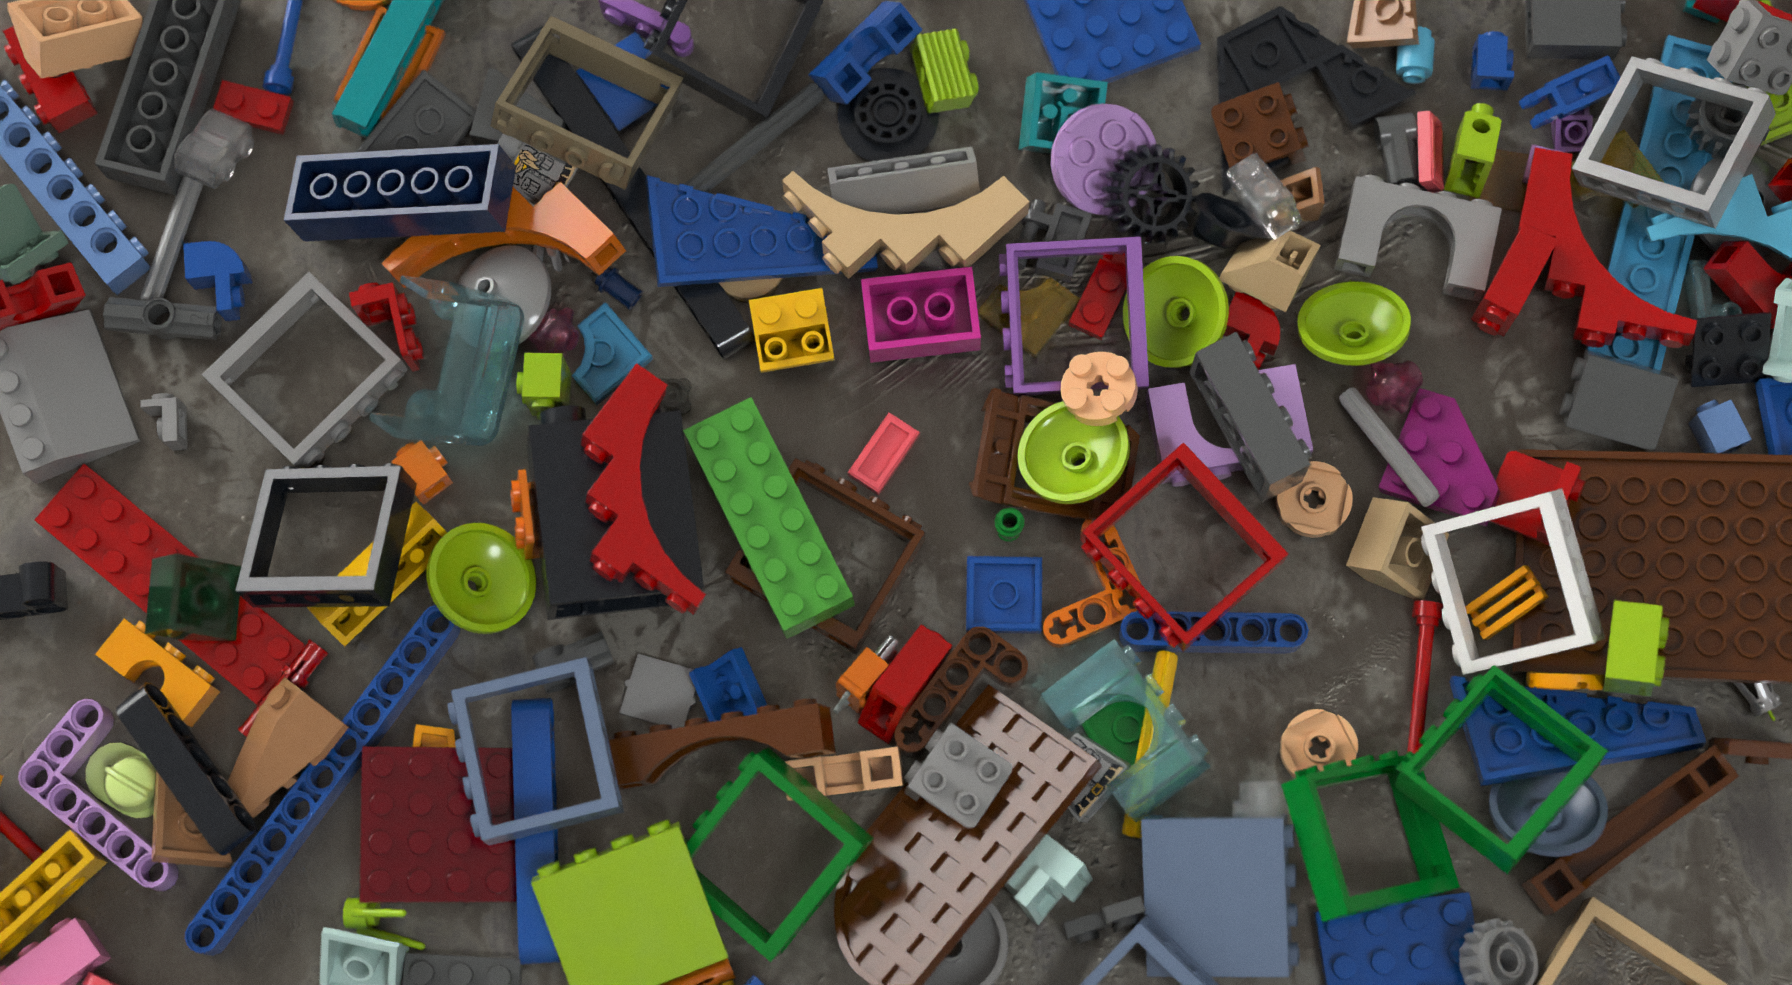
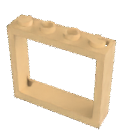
M1593 896L1583 901L1533 985H1552L1590 923H1593L1686 985H1728Z

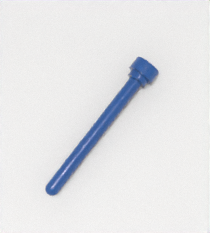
M288 0L275 64L271 65L270 70L265 72L263 88L269 92L281 95H288L292 92L294 77L291 75L292 70L289 66L303 0Z

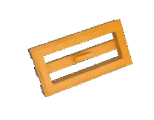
M1523 565L1469 603L1465 608L1467 614H1470L1473 618L1471 621L1474 626L1480 629L1481 632L1479 634L1484 640H1489L1549 597L1530 567ZM1524 578L1527 579V582H1525L1517 589L1512 591L1510 594L1502 598L1500 601L1492 605L1483 613L1479 612L1480 609H1482L1487 604L1492 602L1494 599H1496L1504 592L1509 590L1511 587L1519 583L1521 580H1523ZM1530 590H1534L1536 594L1488 626L1487 620Z

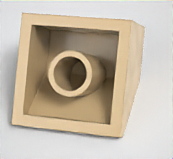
M1373 497L1346 566L1371 583L1413 600L1424 601L1432 581L1431 574L1434 570L1430 556H1427L1422 548L1421 536L1423 531L1421 527L1435 522L1409 502ZM1444 532V533H1445V537H1446V541H1447V540H1448V537H1449V533H1448V532Z

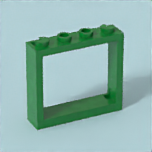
M1493 665L1484 676L1479 673L1476 677H1473L1465 689L1469 693L1462 701L1455 698L1442 715L1445 721L1439 727L1432 724L1419 741L1423 746L1415 754L1411 751L1405 754L1403 760L1395 768L1400 773L1394 786L1508 875L1596 771L1608 751ZM1488 696L1577 762L1508 844L1504 843L1419 776Z
M768 747L757 754L752 751L744 758L738 767V770L742 773L734 783L729 780L715 796V799L719 801L711 812L707 809L698 817L692 826L696 832L689 841L686 838L684 840L693 859L761 772L844 843V846L773 935L696 869L711 911L768 961L772 962L786 950L874 838Z
M1397 750L1379 755V760L1377 761L1374 760L1373 755H1367L1352 760L1351 766H1347L1346 761L1341 760L1324 765V771L1320 772L1317 765L1294 772L1295 779L1281 784L1322 922L1432 897L1460 888L1440 822L1394 786L1400 773L1395 768L1405 756H1399ZM1423 770L1419 776L1427 782ZM1388 775L1420 880L1349 897L1317 789Z

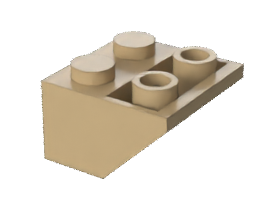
M1288 229L1279 231L1270 238H1256L1240 243L1219 279L1236 292L1247 293L1261 300L1269 308L1280 309L1286 312L1303 284L1321 245Z

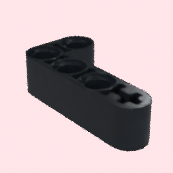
M52 562L24 563L19 566V573L0 576V620L52 614L68 609L66 572Z

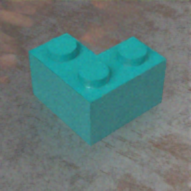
M1039 72L1026 78L1018 150L1051 154L1055 137L1069 117L1087 106L1105 104L1108 82Z

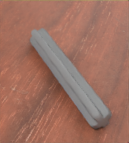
M189 168L184 172L141 293V300L149 301L153 298L164 297L206 178L205 174L198 170Z
M1351 387L1346 392H1343L1339 397L1342 406L1421 505L1427 507L1437 501L1440 496L1436 487L1358 390Z

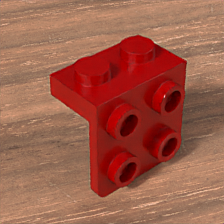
M393 282L383 285L367 283L359 286L358 291L350 292L351 306L367 327L389 321L394 322L401 356L412 372L420 370L418 360L424 359V352L420 338H416L411 325L417 324L413 305L408 303L405 292L399 293Z
M1510 451L1507 453L1495 480L1500 490L1495 507L1563 489L1566 503L1569 507L1571 500L1575 502L1579 500L1586 482L1581 479L1582 467L1567 461L1564 469H1561L1523 453ZM1539 507L1489 520L1491 523L1550 546Z

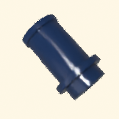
M608 267L595 280L594 284L599 287L598 291L600 293L607 292L628 310L633 309L644 292L619 275V269Z

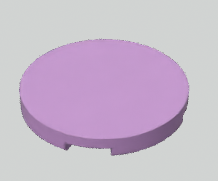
M1095 104L1080 109L1062 125L1053 143L1051 171L1058 190L1070 204L1080 210L1092 214L1109 215L1114 211L1113 207H1104L1102 203L1105 200H1110V193H1104L1101 189L1103 186H1111L1112 181L1105 174L1111 171L1118 172L1113 162L1116 159L1125 161L1124 152L1126 150L1136 152L1138 145H1147L1150 149L1152 144H1156L1154 135L1147 123L1137 113H1133L1122 106ZM1146 165L1135 173L1129 186L1138 184L1142 172L1146 170ZM1139 191V194L1145 195L1148 191ZM1128 198L1130 207H1133L1136 204L1135 201Z

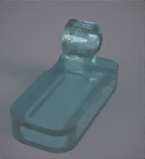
M1706 260L1688 261L1684 285L1690 319L1742 314L1740 306L1734 302L1725 303L1723 306L1721 304L1711 305L1713 300L1709 275L1703 270V267L1707 264Z

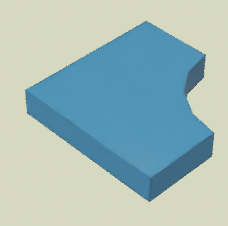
M606 302L577 325L584 338L585 353L581 365L572 374V377L596 406L619 387L636 363L644 368L653 360V356Z

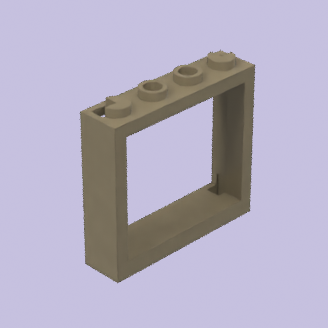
M550 16L496 101L490 127L529 144L541 152H546L561 159L575 168H580L593 174L607 183L626 190L676 103L683 77ZM555 33L559 35L560 39L554 37L553 34ZM548 54H552L658 104L628 158L516 106ZM661 84L669 87V89L667 90L661 87Z

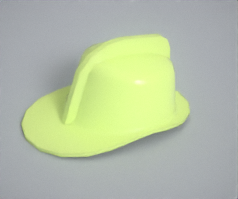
M109 743L98 748L90 757L86 766V782L89 790L99 800L124 815L133 818H148L154 815L156 769L146 755L124 743Z

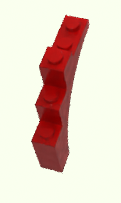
M1535 147L1517 234L1525 222L1558 239L1551 252L1544 290L1552 291L1554 296L1565 299L1574 298L1575 296L1581 297L1573 339L1582 340L1581 342L1586 346L1599 348L1604 345L1611 346L1617 332L1622 333V336L1629 340L1641 341L1649 338L1659 340L1660 344L1671 348H1680L1683 345L1689 346L1695 334L1697 320L1669 313L1640 299L1616 281L1597 260L1581 232L1573 209L1570 185L1572 154Z
M636 363L582 435L581 445L585 447V454L597 463L602 464L604 461L608 463V466L588 491L585 503L590 505L588 510L601 521L607 522L610 519L614 522L592 551L590 561L595 564L593 569L609 581L615 578L622 583L629 572H633L636 574L634 579L637 583L647 590L653 591L656 588L666 595V602L675 610L681 613H685L687 610L694 615L703 603L706 594L689 581L664 552L650 525L641 490L640 460L643 440L651 418L665 397L668 385Z

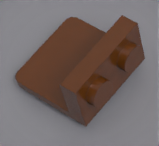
M1279 82L1212 107L1211 114L1229 168L1233 173L1238 174L1289 156L1292 165L1306 161L1303 152L1304 148L1309 147L1302 126L1295 128L1291 117L1298 114L1291 93L1283 94Z

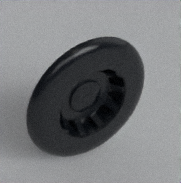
M894 68L877 69L868 72L867 74L872 80L848 104L839 103L838 125L844 141L856 154L869 161L920 154L930 144L936 133L939 112L927 113L917 76ZM909 105L915 106V109H910ZM866 116L867 121L862 123L861 119ZM910 118L914 120L913 125L908 123ZM870 128L876 131L875 135L869 132ZM901 130L905 131L904 134L900 136L897 135V133ZM882 135H891L892 138H882Z

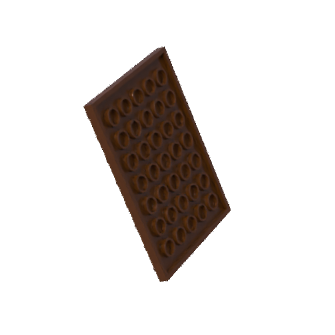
M1519 449L1520 453L1564 469L1567 461L1582 467L1581 479L1586 482L1577 502L1571 500L1568 510L1571 515L1605 639L1593 644L1514 662L1513 674H1526V672L1605 674L1614 600L1663 606L1662 617L1669 618L1665 649L1658 648L1657 655L1665 657L1663 680L1792 685V455ZM1516 533L1515 571L1523 565L1529 566L1549 598L1514 621L1513 650L1575 635L1551 547ZM1524 578L1517 583L1515 589L1527 582V579ZM1530 590L1514 601V608L1536 594L1534 590Z

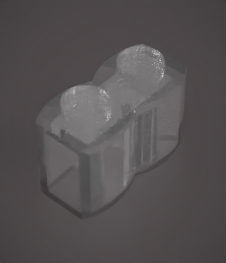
M210 109L198 122L195 130L185 137L174 154L175 172L213 189L217 188L223 181H228L232 177L236 163L242 157L247 158L250 155L254 146L251 125L216 109Z

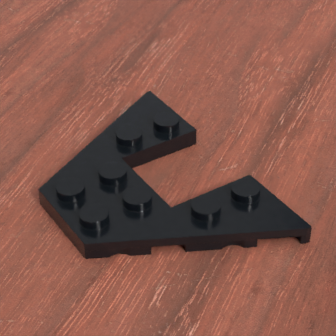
M1282 6L1218 37L1216 41L1218 104L1279 82L1282 88L1315 71L1349 129L1352 131L1413 100L1416 92L1413 89L1408 90L1390 79L1377 66L1368 65L1361 56L1344 45H1337L1319 34L1320 30L1309 23L1299 21L1295 14ZM1220 141L1223 196L1288 164V156L1235 174L1229 168Z

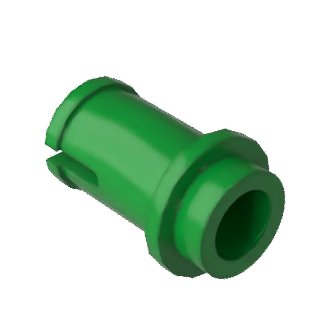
M1004 508L997 513L995 528L998 532V537L1005 542L1015 541L1024 528V517L1019 510ZM1011 523L1014 527L1007 528L1004 524Z

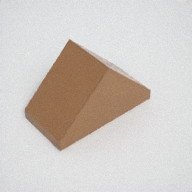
M1314 167L1259 188L1260 209L1272 216L1277 224L1318 220L1325 204L1320 168Z

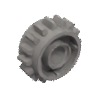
M1500 918L1486 920L1483 923L1474 924V932L1465 933V941L1459 950V966L1465 984L1533 985L1538 976L1536 950L1532 941L1524 933V930L1513 927V921L1501 922Z

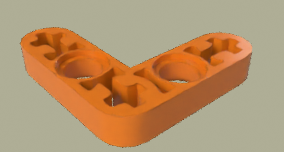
M1085 519L1082 524L1081 533L1095 520ZM1114 525L1104 534V541L1107 547L1112 543L1115 544L1116 547L1108 549L1122 560L1124 566L1140 582ZM1100 561L1097 563L1092 562L1104 591L1059 609L1048 615L1045 619L1042 633L1046 642L1051 646L1061 648L1122 623L1125 616L1137 611L1136 608L1130 609L1127 604L1120 605L1119 601L1122 600L1123 592L1117 588H1111L1110 585L1112 583L1108 579L1107 573L1103 570ZM1089 605H1098L1104 610L1105 619L1100 624H1090L1084 619L1083 611ZM1070 613H1077L1078 624L1084 631L1078 633L1077 625L1066 630L1065 638L1061 639L1058 634H1050L1049 631L1053 629L1054 621L1058 620L1061 625L1068 624L1073 621Z

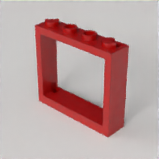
M1184 442L1085 528L1080 538L1084 543L1081 545V549L1086 556L1094 563L1100 561L1109 570L1106 575L1111 583L1120 591L1126 589L1135 599L1132 603L1136 610L1147 620L1152 617L1161 627L1159 633L1162 638L1173 648L1178 645L1183 652L1284 563L1288 556V552ZM1176 470L1189 481L1264 561L1261 566L1186 632L1099 539Z

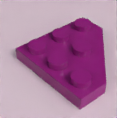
M1419 388L1398 441L1438 490L1440 497L1430 506H1427V508L1459 517L1495 507L1500 495L1499 487L1455 398ZM1388 463L1378 487L1380 493L1421 505ZM1489 521L1481 522L1478 524L1487 527Z

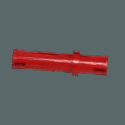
M309 639L289 666L285 664L281 669L283 674L270 691L278 686L284 677L298 688H306L310 683L307 679L329 653ZM269 692L242 726L238 728V731L244 736H248L261 705L267 699Z

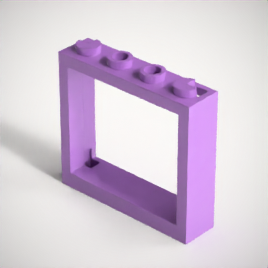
M1141 237L1006 244V254H999L1000 276H1007L1008 291H1001L1002 313H1009L1010 328H1003L1004 350H1011L1012 365H1005L1006 388L1013 387V395L1061 394V381L1024 383L1018 259L1125 254L1131 369L1135 375L1138 390L1148 389L1149 375ZM1098 382L1090 389L1093 392H1101L1104 389H1108L1109 386L1104 385L1103 382Z

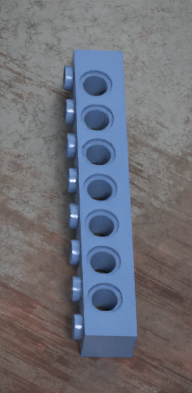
M4 79L0 83V114L5 111H9L5 119L0 121V155L103 281L118 295L150 270L151 266L144 259L149 254L135 236L128 240L122 232L127 227L114 210L108 214L104 211L100 204L105 199L92 184L85 187L78 178L84 175L70 157L65 161L62 160L57 154L62 147L48 131L43 135L38 131L35 126L41 123L27 105L22 109L19 108L14 101L19 95ZM30 137L29 142L25 146L18 147L19 142L23 138ZM52 163L51 168L47 172L39 174L43 165ZM74 189L73 194L68 199L61 200V196L66 190ZM95 215V220L92 224L82 227L85 218ZM117 241V246L112 252L104 253V248L107 244Z

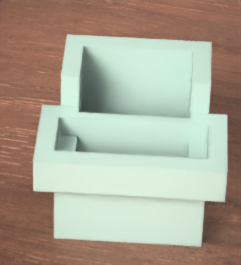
M1046 834L1004 886L1015 896V900L1025 915L1039 925L1063 895L1074 903L1093 878L1082 861Z

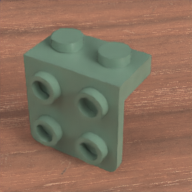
M4 184L0 187V280L17 284L31 276L30 270L36 265H44L59 256L58 250L69 242L62 230L42 232L18 188L14 184Z

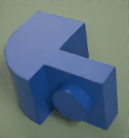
M220 242L184 243L185 279L194 290L215 287L217 312L225 321L240 320V307L245 306V296L241 284L253 283L251 273L245 263L232 248Z

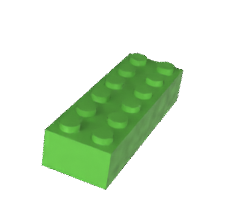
M752 397L683 430L686 440L786 639L855 606L853 595Z

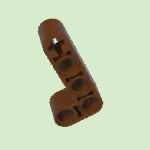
M979 626L971 628L895 729L896 747L900 748L901 754L907 757H917L927 750L925 746L937 729L941 731L982 674H985L1004 688L1013 689L1019 687L1027 676L1028 662L1021 651L990 629ZM983 638L987 640L991 648L986 654L977 655L970 650V643L974 639ZM1013 660L1020 665L1021 672L1015 677H1006L1001 673L1000 666L1005 661ZM955 668L964 670L968 675L967 681L962 685L951 684L946 677L950 670ZM936 698L941 700L946 708L941 715L931 716L924 710L925 703L930 699ZM918 715L924 723L918 733L920 743L911 742L909 745H906L903 733L906 731L912 734L916 730L919 721L914 717Z

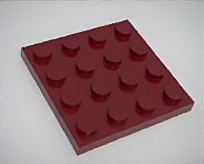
M362 747L359 903L517 902L515 839L488 846L481 840V836L475 837L471 824V815L476 814L473 799H467L463 785V777L468 776L466 762H460L456 747ZM477 747L493 825L514 821L512 748Z

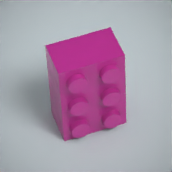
M972 267L861 279L870 363L978 351L981 349V334Z

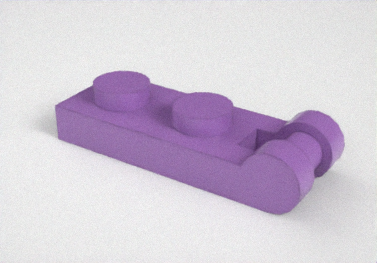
M598 0L606 20L618 26H622L624 23L633 27L645 39L648 38L653 28L659 30L664 18L659 16L660 12L634 0ZM677 21L667 44L672 45L673 51L677 56L687 57L694 49L689 27Z

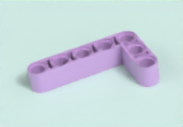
M92 699L80 700L70 708L21 767L18 776L20 786L139 884L155 891L168 890L178 879L177 865L175 863L161 862L164 868L163 875L158 881L152 882L149 877V871L154 864L159 863L151 862L152 843L72 779V776L107 736L114 723L113 714L109 708ZM97 710L99 714L97 722L91 727H86L85 717L90 711ZM72 740V752L62 758L60 747L65 741ZM46 769L48 779L42 787L37 788L35 786V777L40 771ZM75 793L77 797L75 806L71 810L65 811L63 807L65 797ZM104 816L106 821L105 828L99 834L94 835L92 823L97 817ZM132 839L135 845L134 851L129 857L123 858L120 853L121 846L126 840Z

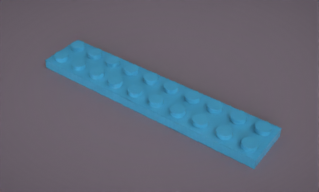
M1671 35L1667 36L1660 57V62L1665 66L1678 70L1682 67L1689 68L1699 76L1710 79L1715 77L1724 78L1706 60L1712 46ZM1653 86L1631 173L1690 190L1691 183L1697 172L1703 165L1713 159L1712 154L1705 150L1700 151L1696 140H1691L1689 137L1692 128L1686 126V121L1689 117L1687 112L1692 101H1695L1696 98ZM1624 200L1606 269L1616 281L1640 299L1664 311L1675 314L1694 235H1680L1650 243L1645 228L1653 225L1651 218L1664 214V212ZM1616 332L1611 346L1604 345L1599 348L1587 346L1586 350L1661 370L1667 346L1660 344L1659 340L1649 338L1641 341L1629 340L1624 338L1622 333Z

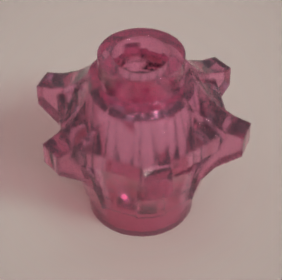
M567 307L558 312L555 309L546 312L538 328L527 338L536 345L538 353H562L565 358L566 351H571L577 346L579 332L573 326L574 311Z
M1409 360L1395 364H1384L1379 361L1370 364L1372 376L1366 388L1368 399L1376 406L1381 405V408L1386 412L1391 408L1396 409L1400 414L1406 412L1411 396L1423 384V376L1418 366Z

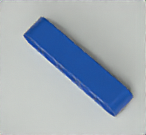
M1136 611L1131 612L1123 619L1119 630V640L1126 649L1134 652H1158L1163 650L1183 652L1178 645L1173 648L1162 638L1159 633L1161 627L1152 617L1147 620ZM1168 612L1185 632L1208 613ZM1227 612L1214 624L1222 630V639L1212 641L1203 634L1184 652L1294 653L1306 640L1309 630L1304 618L1298 614ZM1134 623L1141 624L1146 629L1147 636L1141 640L1132 639L1127 634L1126 628ZM1245 625H1254L1260 631L1261 638L1258 641H1248L1243 637L1241 628ZM1285 625L1294 627L1299 635L1298 640L1294 642L1284 640L1280 635V627Z

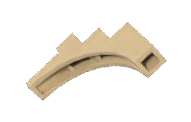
M794 171L782 180L784 191L782 197L787 205L796 213L801 210L810 219L808 221L809 226L820 238L827 236L822 241L823 261L834 273L838 274L841 271L848 279L880 250L883 251L880 255L887 265L893 270L899 268L904 274H909L938 246L940 247L938 250L940 255L949 265L954 267L957 264L960 268L970 267L1029 213L1030 201L1005 176L981 193L954 206L927 213L900 215L870 212L840 203L814 189Z

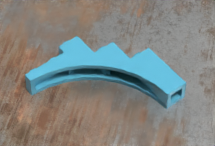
M1752 174L1742 177L1716 229L1680 217H1674V215L1667 213L1651 218L1653 225L1645 228L1650 243L1680 235L1714 234L1741 238L1767 247L1792 262V200L1771 207L1773 215L1767 217Z

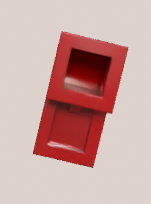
M1235 292L1229 306L1228 323L1223 336L1227 337L1237 332L1241 341L1247 340L1256 356V360L1253 362L1256 368L1260 370L1266 356L1264 353L1274 356L1279 344V321L1273 310L1265 306L1261 300L1244 293Z

